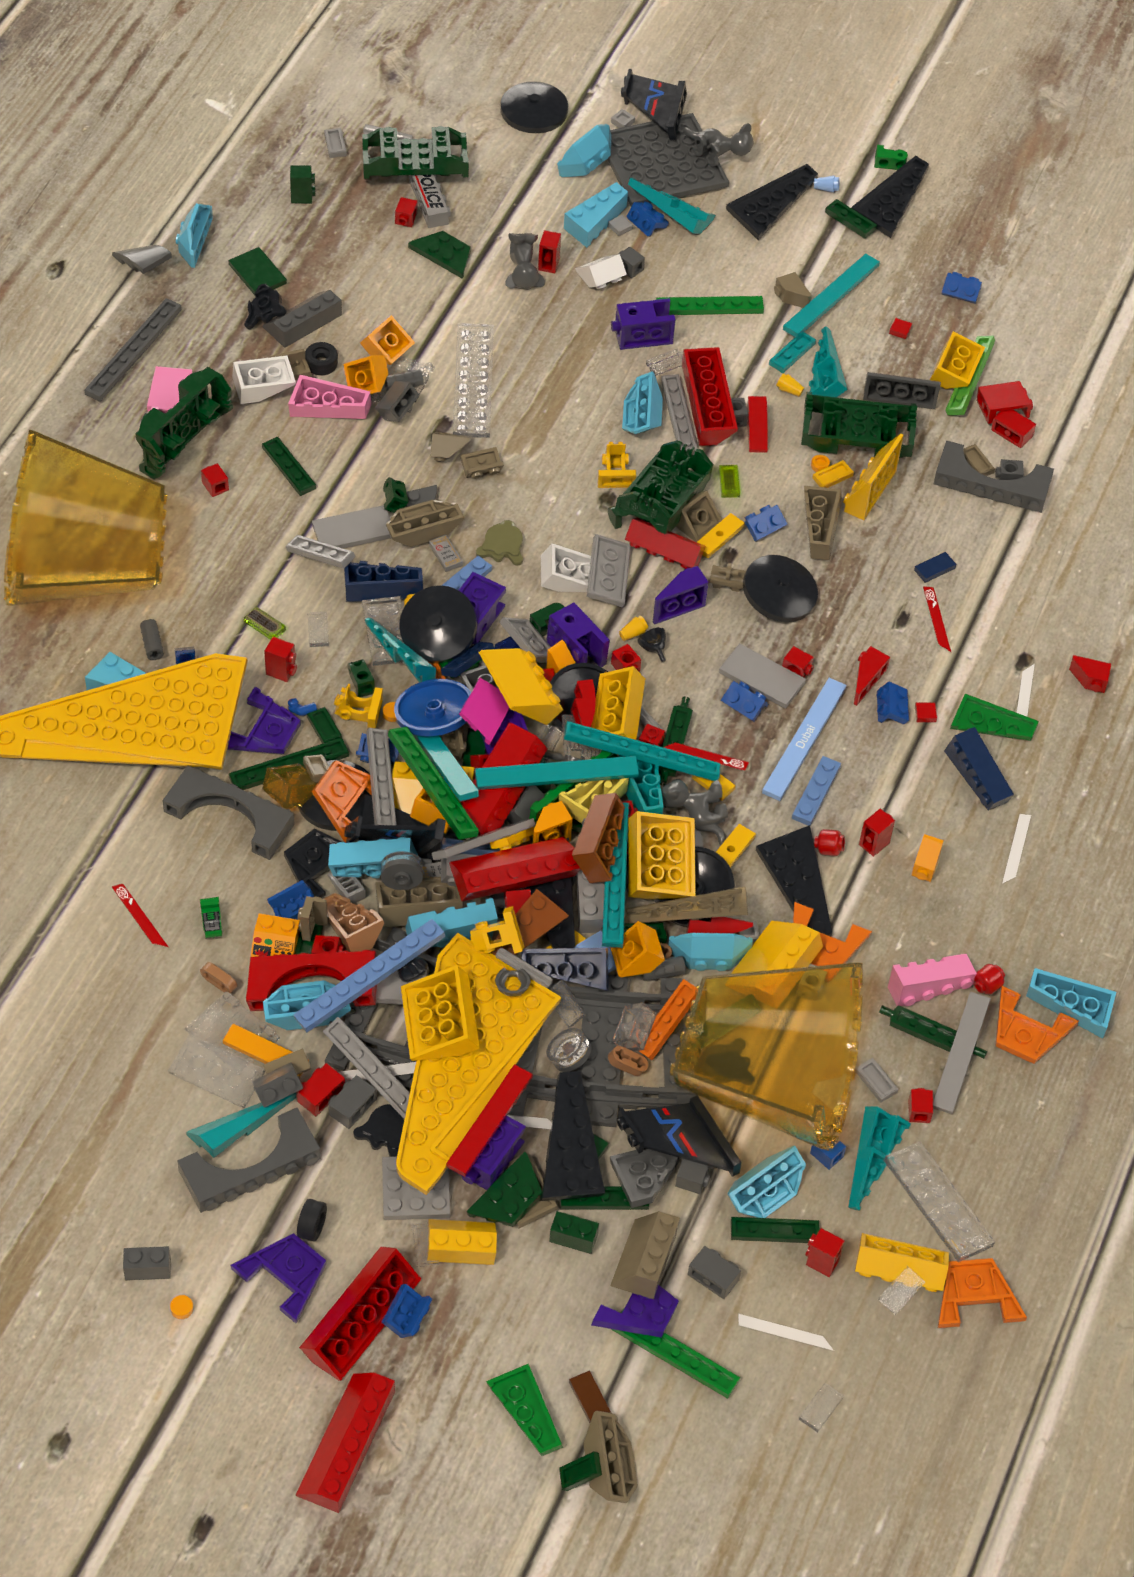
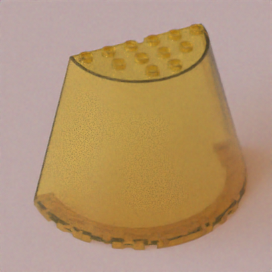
M29 430L24 446L25 453L21 459L17 478V492L14 497V504L18 506H12L9 526L10 538L7 541L4 582L7 583V586H4L5 604L14 606L154 590L157 584H161L163 572H160V568L163 566L164 557L161 556V552H163L165 544L161 537L164 536L166 527L163 525V521L166 518V509H163L167 502V494L164 493L165 485L46 435Z
M863 963L703 976L700 985L696 986V999L691 1002V1014L686 1017V1030L681 1033V1045L676 1048V1061L671 1064L670 1075L674 1076L676 1085L679 1088L819 1149L828 1151L829 1148L833 1149L835 1143L839 1140V1136H835V1133L842 1132L852 1094L850 1084L855 1079L858 1052L853 1051V1049L858 1050L859 1042L857 1041V1035L861 1031L863 996L860 995V989L863 987Z

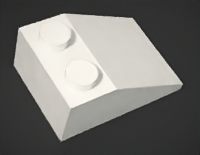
M288 356L233 362L232 377L240 404L262 401L296 385Z
M552 543L541 555V587L557 592H587L591 556Z

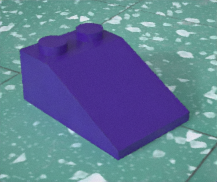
M698 566L681 571L655 598L654 625L705 607L708 581Z

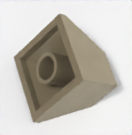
M434 432L432 434L430 456H434V460L445 461L446 458H450L470 442L472 436Z
M707 490L694 495L682 509L680 521L676 525L678 529L695 542L722 521Z

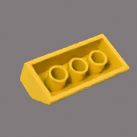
M634 666L600 674L595 714L591 728L634 740L637 739L645 678Z
M862 1233L855 1272H859L864 1277L878 1276L887 1282L900 1281L909 1287L922 1286L931 1292L943 1291L949 1267V1252Z

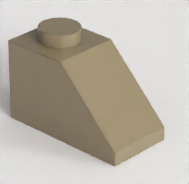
M796 272L776 278L774 291L782 302L804 308L811 302L812 295Z

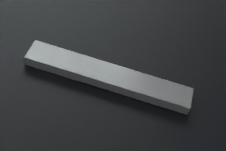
M679 374L661 376L675 440L681 441L682 447L684 444H687L686 450L688 448L692 449V447H695L696 450L698 448Z
M368 728L366 734L374 825H396L388 730Z
M534 818L519 821L432 852L433 860L448 858L534 827Z
M970 992L933 1101L934 1109L953 1114L991 998Z
M337 1017L323 1030L324 1034L405 1119L410 1095L409 1091L350 1028Z

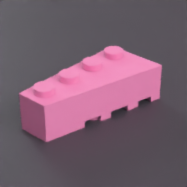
M303 375L299 376L288 403L290 417L366 419L372 405L370 391Z
M967 954L943 957L939 962L929 959L921 965H917L916 962H910L907 964L908 967L902 968L898 964L892 967L888 989L896 1006H911L921 1000L927 1001L941 994L948 995L954 990L967 989L974 985V978L977 973Z

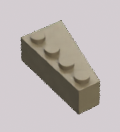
M804 486L810 557L812 559L830 560L841 509V489Z

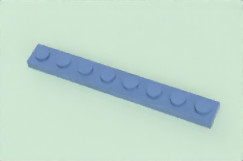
M433 919L429 920L293 1014L295 1020L308 1033L446 937L445 932Z

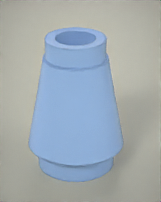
M835 175L814 179V189L833 193L839 191L840 179L835 177Z

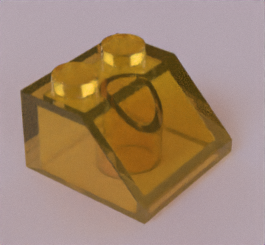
M301 764L267 768L262 790L276 800L281 807L292 809L293 807L302 806L313 795L312 790L318 782L313 783L306 768Z

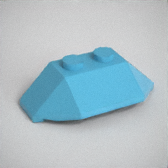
M608 124L596 125L571 145L564 154L563 159L557 163L559 176H586L611 156V132Z
M196 203L187 214L185 221L181 222V232L176 236L179 253L192 268L196 266L213 220L212 206Z
M653 371L637 377L634 381L635 384L624 400L622 423L624 431L638 434L662 425L663 397Z
M688 933L677 937L669 936L668 945L671 947L674 957L683 956L685 966L688 969L725 971L733 969L742 960L745 954L752 948L753 938H746L745 936L732 933Z
M323 980L281 986L268 999L266 998L263 1001L265 1022L285 1030L302 1029L293 1014L335 985ZM350 1003L318 1026L328 1025L330 1021L333 1022L337 1017L341 1018L351 1011Z
M791 1146L766 1158L734 1181L727 1194L738 1213L757 1218H766L797 1195L806 1163L796 1146Z

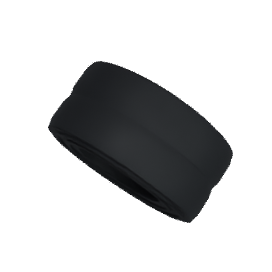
M316 342L306 349L305 360L311 373L321 376L328 375L337 368L338 353L333 345L326 342ZM318 357L326 358L325 360H317Z
M314 1199L306 1200L297 1224V1236L299 1238L317 1241L326 1219V1203Z

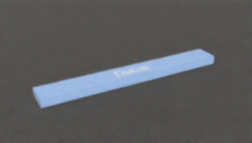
M828 678L765 784L762 794L778 801L782 799L846 690L847 685Z

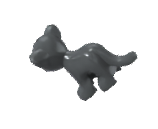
M749 123L744 124L740 131L731 138L724 136L719 130L714 128H708L702 132H694L687 127L683 130L686 136L695 139L696 146L693 147V151L698 157L702 156L707 148L712 149L705 157L710 167L717 166L719 163L718 157L731 150L735 155L744 156L751 151L754 144Z
M509 233L510 258L517 266L513 273L507 277L505 285L509 288L520 287L524 289L533 286L543 287L545 280L531 263L533 243L537 241L538 235L532 233Z
M674 779L662 787L663 808L684 806L689 812V817L694 818L697 830L715 833L719 844H723L726 836L717 824L725 822V818H728L727 806L724 802L719 803L715 806L714 811L710 812L708 805L719 802V798L722 797V787L719 780H715L708 791L704 793H690L688 786L680 779Z

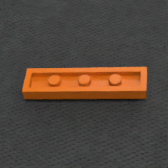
M683 979L634 1048L650 1060H653L702 991Z

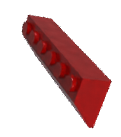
M720 348L684 349L682 369L699 446L718 445L738 431Z
M508 723L482 768L539 764L548 748L536 735L513 723ZM525 786L479 790V797L460 802L478 828V836L501 828Z
M564 837L449 862L461 902L573 877L581 870L572 856L575 847Z
M380 1247L299 1348L313 1364L338 1381H341L385 1326L382 1320L400 1286L407 1284L414 1289L421 1281V1277L397 1248Z
M374 1372L355 1373L352 1375L298 1488L297 1497L334 1512H340L395 1394V1380Z

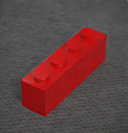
M640 518L632 519L625 540L630 542V546L638 549L643 547L651 555L657 556V554L664 556V560L674 563V561L681 563L680 566L685 569L699 566L706 547L671 531H668L666 534L661 533L655 529L652 523Z

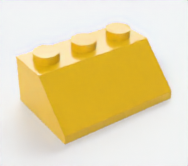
M953 331L942 350L930 380L940 381V387L944 389L967 387L970 384L985 347Z
M428 1220L427 1261L494 1265L497 1244L495 1223Z

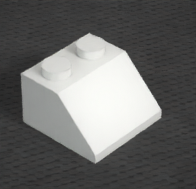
M620 254L605 256L575 268L588 287H596V289L606 287V283L610 281L612 283L622 280V276L627 275Z

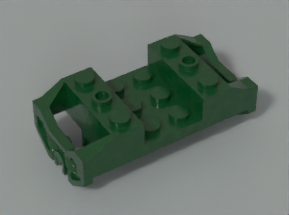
M438 126L432 127V139H398L397 128L392 127L378 128L368 134H362L364 180H369L370 176L390 177L392 175L450 176V174H461L463 178L469 177L466 133H461L450 127ZM450 145H461L460 157L451 155ZM380 146V156L370 158L368 147Z
M208 366L204 370L189 374L178 384L179 402L173 408H170L166 414L156 408L144 414L139 431L135 433L136 440L143 449L144 459L139 464L140 472L152 479L162 476L166 470L165 464L171 459L175 460L185 446L203 428L233 409L232 400H230L232 389L222 374ZM208 384L211 385V398L208 397Z
M806 392L801 445H806L818 452L837 454L839 444L874 448L875 457L879 450L896 437L897 422H908L907 445L901 446L899 458L912 457L916 433L917 404L911 403L909 406L812 395V392ZM812 412L822 414L820 436L808 434Z
M676 440L663 444L659 452L626 491L618 496L614 513L622 517L634 515L644 519L646 522H651L657 531L664 534L672 531L679 523L681 512L685 505L694 495L703 492L711 477L713 463L703 450H695V447L686 450L687 444H684L682 447L681 441Z

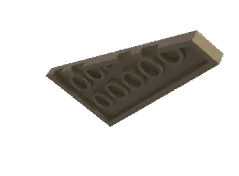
M746 887L626 908L624 910V923L682 919L698 920L710 917L748 915Z

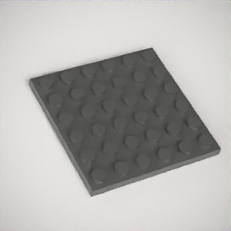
M693 113L682 115L676 140H669V135L653 121L610 130L611 156L607 160L619 184L628 191V202L631 207L634 202H648L650 204L652 202L628 185L630 178H634L645 185H650L651 188L657 191H663L677 198L729 187V180L720 163L717 166L710 167L705 157L712 149L707 148L706 152L698 157L693 151V147L696 146L695 139L686 136L683 132L685 127L694 132H702Z

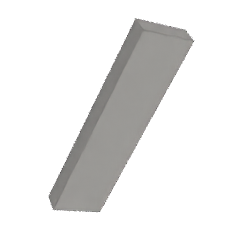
M300 535L294 537L286 545L288 552L343 569L355 558L353 551Z

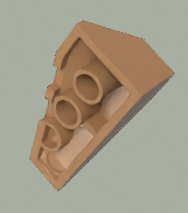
M337 893L323 898L327 900L328 922L337 936L341 938L346 950L350 952L371 950L384 925L380 915L373 909H365L361 904L355 905L351 903L350 899Z

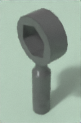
M547 750L543 756L563 762L583 760L569 755L563 756L561 753Z

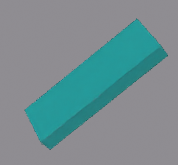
M804 332L798 338L792 339L769 360V365L784 373L816 344V339Z

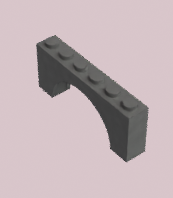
M946 440L936 470L934 485L1042 513L1054 468L1036 464L1031 473L1019 479L999 480L990 478L977 472L969 465L964 456V445Z
M191 766L185 768L162 800L164 812L180 820L190 811L207 805L227 806L241 812L251 821L255 828V834L251 840L252 852L268 860L272 858L294 826V813L289 809L279 807L270 800L259 798L252 792H246L234 784H228L216 776L208 775L199 768Z
M298 1108L278 1116V1127L281 1132L278 1144L268 1157L253 1166L236 1170L218 1168L206 1162L199 1155L198 1151L177 1160L179 1173L200 1213L206 1210L211 1211L219 1204L226 1201L231 1202L239 1195L246 1192L251 1193L259 1186L266 1183L271 1184L279 1177L286 1174L291 1175L299 1168L306 1165L311 1166L321 1159L320 1147Z

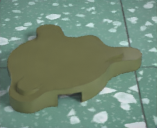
M504 520L499 524L493 525L487 530L482 546L477 548L476 556L481 558L491 557L496 562H501L504 557H507L514 565H521L523 563V557L520 553L523 542L521 531L511 520Z

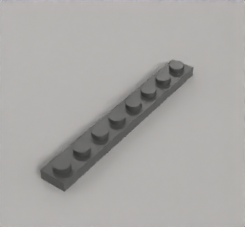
M166 298L84 389L85 395L101 402L182 310L181 304Z

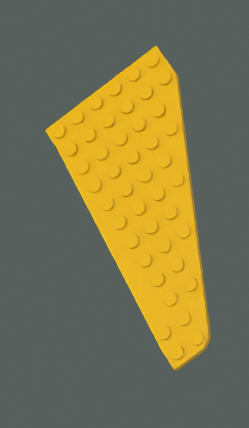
M214 653L1 715L0 757L191 766L222 770L248 660L246 657Z
M459 933L438 954L434 973L459 965L469 975L480 1049L461 1056L416 1061L396 1159V1169L402 1180L425 1195L440 1180L447 1169L446 1163L510 1069L514 1064L518 1063L548 1016L561 1002L559 995L532 979L529 988L520 996H507L501 993L495 983L496 975L503 968L507 970L516 969L499 960L490 952L483 953V950L475 951L471 940ZM511 976L507 977L504 985L506 989L516 991L521 987V982L518 980V977Z

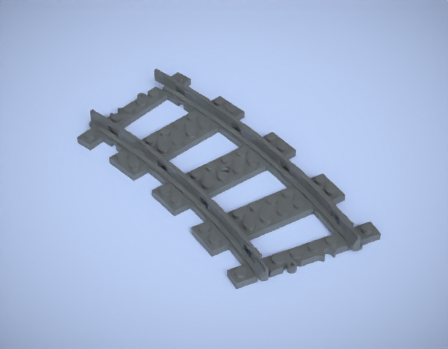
M393 927L387 940L383 941L377 938L373 948L384 952L405 938L407 933ZM422 953L418 955V957L428 963L429 975L434 974L437 958ZM609 974V991L585 986V988L570 987L554 983L548 988L557 995L559 993L575 995L574 997L559 995L561 1002L556 1008L583 1011L581 1035L586 1036L591 1042L592 1051L588 1059L578 1067V1071L581 1072L591 1125L616 1127L618 1108L623 1107V1109L637 1110V1107L654 1108L689 1103L690 1098L698 1095L697 1090H687L686 1078L690 1076L691 1068L685 1065V1044L687 1042L684 1037L679 1035L681 1032H687V1026L684 1024L683 1019L663 1045L664 1087L620 1085L621 1070L612 1066L608 1060L609 1052L616 1046L623 1047L625 1015L639 1016V1013L648 1014L649 1017H656L682 982V978H661V994L627 992L628 976L621 978L618 975ZM646 1000L648 1002H660V1004H644ZM353 1002L350 1003L351 1009H354L355 1012L353 1014L346 1013L344 1023L363 1043L366 1042L378 1046V1049L366 1047L382 1064L395 1065L416 1062L410 1060L408 1039L405 1046L364 1034L379 1003L370 1006H354ZM693 1005L691 1006V1008L689 1009V1011H688L687 1013H691V1012H692ZM542 1027L516 1064L532 1074ZM333 1043L325 1059V1064L327 1063L333 1068L345 1071L350 1060ZM414 1073L394 1076L410 1092ZM533 1075L532 1080L508 1114L523 1116L527 1098L555 1102L556 1089L544 1087L545 1085L556 1087L557 1079ZM643 1094H646V1095H658V1098L642 1097V1096H643Z

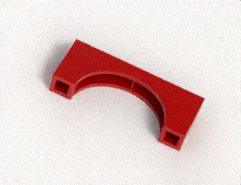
M362 950L355 952L341 951L335 953L321 952L315 954L300 953L295 955L280 954L276 956L259 955L250 957L246 1002L250 1011H264L263 1001L266 998L268 999L281 986L289 985L298 979L309 976H328L343 981L376 958V952ZM377 985L353 1001L354 1006L376 1005Z

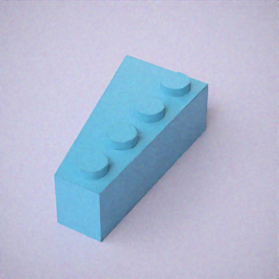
M617 182L566 212L564 214V229L588 248L591 245V241L596 239L600 232L608 227V222L618 217L627 207L628 191Z
M109 652L85 676L86 690L146 673Z
M399 837L398 839L361 840L351 843L339 842L337 844H330L328 866L333 876L361 877L362 874H366L372 878H380L382 867L389 861L408 859L419 864L420 859L411 838Z
M493 898L485 899L486 903L476 905L475 902L467 903V907L461 909L449 907L438 914L436 911L408 916L405 928L407 936L433 919L445 932L446 937L431 947H445L457 933L471 940L470 931L475 928V924L482 921H487L488 925L497 923L498 917ZM494 931L488 932V935H489V937L491 938V940H492Z
M1035 968L1026 997L1057 1014L1063 1013L1079 1020L1078 1026L1103 1039L1117 992Z

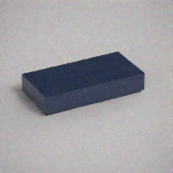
M943 552L916 565L914 571L926 583L956 569L957 564L946 552Z

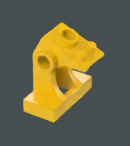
M609 442L607 444L605 454H602V465L606 466V470H598V488H628L636 479V470H626L625 465L629 463V455L625 453L626 444H623V442H618V444ZM611 468H620L621 470H611Z
M350 684L345 688L342 687L340 690L342 692L341 695L337 694L334 701L336 706L334 714L344 720L350 719L367 722V729L376 728L383 702V688L375 687L371 697L360 698L356 696L355 692L350 690ZM353 707L363 708L364 711L355 710Z
M513 906L504 909V920L488 925L487 921H482L475 924V928L470 931V938L472 944H474L475 951L483 950V953H489L494 951L496 947L512 944L514 953L523 951L524 943ZM499 930L501 939L491 940L488 932Z

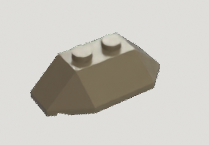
M430 500L398 509L386 523V527L392 540L413 547L444 535L448 536L464 520V516L457 503L451 504L445 501Z
M595 1411L583 1444L585 1455L593 1451L599 1453L602 1475L589 1481V1486L607 1501L627 1503L638 1486L631 1441L623 1427L617 1422L618 1418L615 1414Z

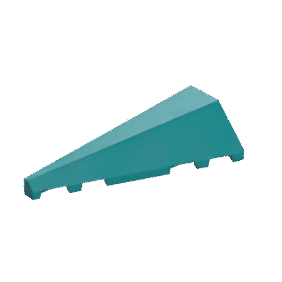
M630 178L628 182L629 186L692 233L701 234L716 216L712 213H706L701 208L694 207L668 193L657 191L651 188L650 185H645L634 178Z
M369 617L365 619L366 625L395 663L402 660L419 683L436 679V668L374 619Z
M295 1092L266 1107H263L262 1103L250 1106L186 1132V1135L199 1148L203 1147L215 1158L244 1134L250 1135L297 1097V1093Z

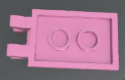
M156 366L147 403V411L156 408L163 413H167L170 408H173L179 402L178 384L192 373V369Z

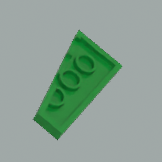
M965 694L950 729L966 731L975 727L977 732L981 734L1031 741L1039 721Z
M529 1364L486 1381L487 1385L541 1456L563 1448Z

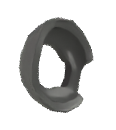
M503 968L495 978L498 990L507 996H520L529 988L531 982L529 974L524 969L507 970ZM507 977H518L521 987L516 991L506 989L504 984Z

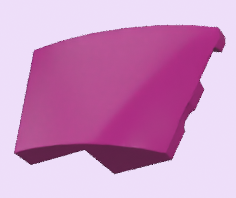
M479 678L459 715L470 724L474 731L479 730L485 737V743L489 745L507 714L509 706L497 687Z

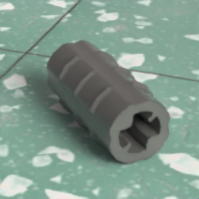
M418 369L389 375L384 383L386 391H388L395 381L410 382L413 387L423 385L424 379L422 371Z
M148 619L142 621L140 628L147 658L149 660L162 658L164 655L156 620Z
M683 956L666 958L651 973L642 974L643 981L685 974Z

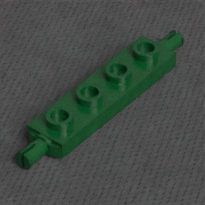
M686 696L682 697L681 704L673 706L662 747L675 742L684 745L693 710L688 707L689 697H687L686 702ZM659 766L658 771L661 774L660 785H662V782L663 785H666L668 777H675L677 770Z
M883 1005L881 1006L879 1013L890 1017L889 1026L948 1052L951 1051L957 1033L956 1030L899 1005L894 1010ZM975 1045L973 1054L985 1059L988 1051Z

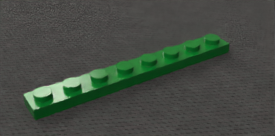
M407 727L389 729L388 737L458 839L477 837L478 828Z

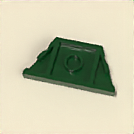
M444 231L418 238L408 243L409 249L461 279L464 277L471 246Z
M524 1152L466 1211L469 1217L474 1218V1216L485 1218L489 1222H500L503 1225L514 1227L541 1199L542 1190L527 1153Z

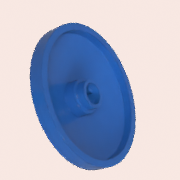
M431 679L417 683L406 689L396 700L394 706L396 721L401 728L407 727L413 735L428 737L450 733L466 723L459 713L470 696L471 691L464 684L450 679Z

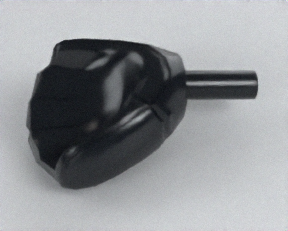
M652 628L638 638V644L643 649L653 653L657 652L661 663L666 661L662 653L666 641L664 628Z
M417 956L398 969V975L403 982H407L422 975L427 970L428 963Z

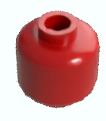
M823 829L820 831L819 836H815L814 846L818 848L821 855L838 856L845 849V836L839 830Z
M986 964L976 972L974 987L980 993L991 995L1004 985L1005 974L998 965Z

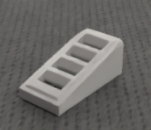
M332 872L328 873V877L338 893L350 899L351 903L366 898L365 889L356 877L341 876L336 878ZM348 878L347 881H344V882L340 883V881H342V880Z

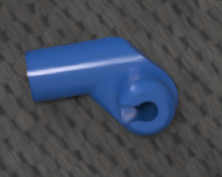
M296 698L288 701L289 711L299 716H305L307 713L317 710L315 702L301 705L298 704L299 702Z

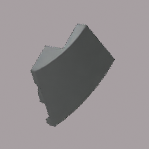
M149 245L112 252V256L122 265L126 263L132 269L137 268L142 274L172 258L171 252L160 245Z

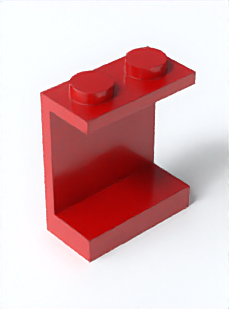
M1020 381L978 387L976 401L988 424L993 423V419L998 411L1021 408L1025 417L1030 418L1033 402L1029 399L1027 390L1023 388Z

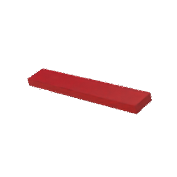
M515 1064L513 1065L447 1161V1168L466 1177L532 1080V1073Z

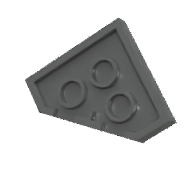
M643 1148L642 1153L633 1150L610 1156L612 1168L631 1208L653 1203L679 1163V1157Z

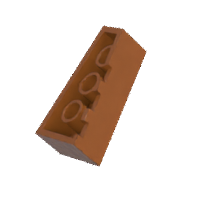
M617 793L594 796L573 850V859L577 862L589 883L612 880L610 866L615 863V857L612 855L614 847H618L617 830H621L625 808Z
M538 889L535 890L515 914L523 939L524 949L569 917L566 912ZM500 933L494 940L501 939ZM512 944L496 947L494 951L490 952L496 955L497 951L503 948L515 956L520 953H514Z

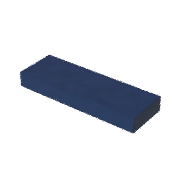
M477 642L461 656L441 668L442 676H459L482 659L479 654L481 650L495 649L493 643Z

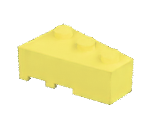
M629 778L579 783L575 785L574 789L566 793L565 791L559 794V801L563 802L570 816L582 824L583 819L587 817L595 795L617 793L618 797L621 798L627 792Z

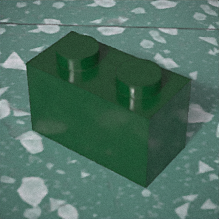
M290 165L291 203L312 204V196H316V186H312V184H315V173H312L311 165Z
M556 1211L550 1229L549 1242L592 1254L598 1236L599 1223Z

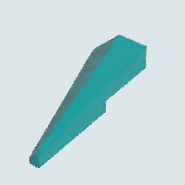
M825 326L821 329L823 336L818 342L820 349L816 352L812 373L814 375L813 380L809 381L810 392H812V395L838 397L848 389L831 330Z
M865 1106L848 1206L850 1209H861L860 1203L865 1196L870 1194L871 1190L869 1188L874 1181L879 1179L893 1156L891 1154L896 1144H900L902 1141L901 1135L911 1125L910 1122L899 1115H891L878 1106Z

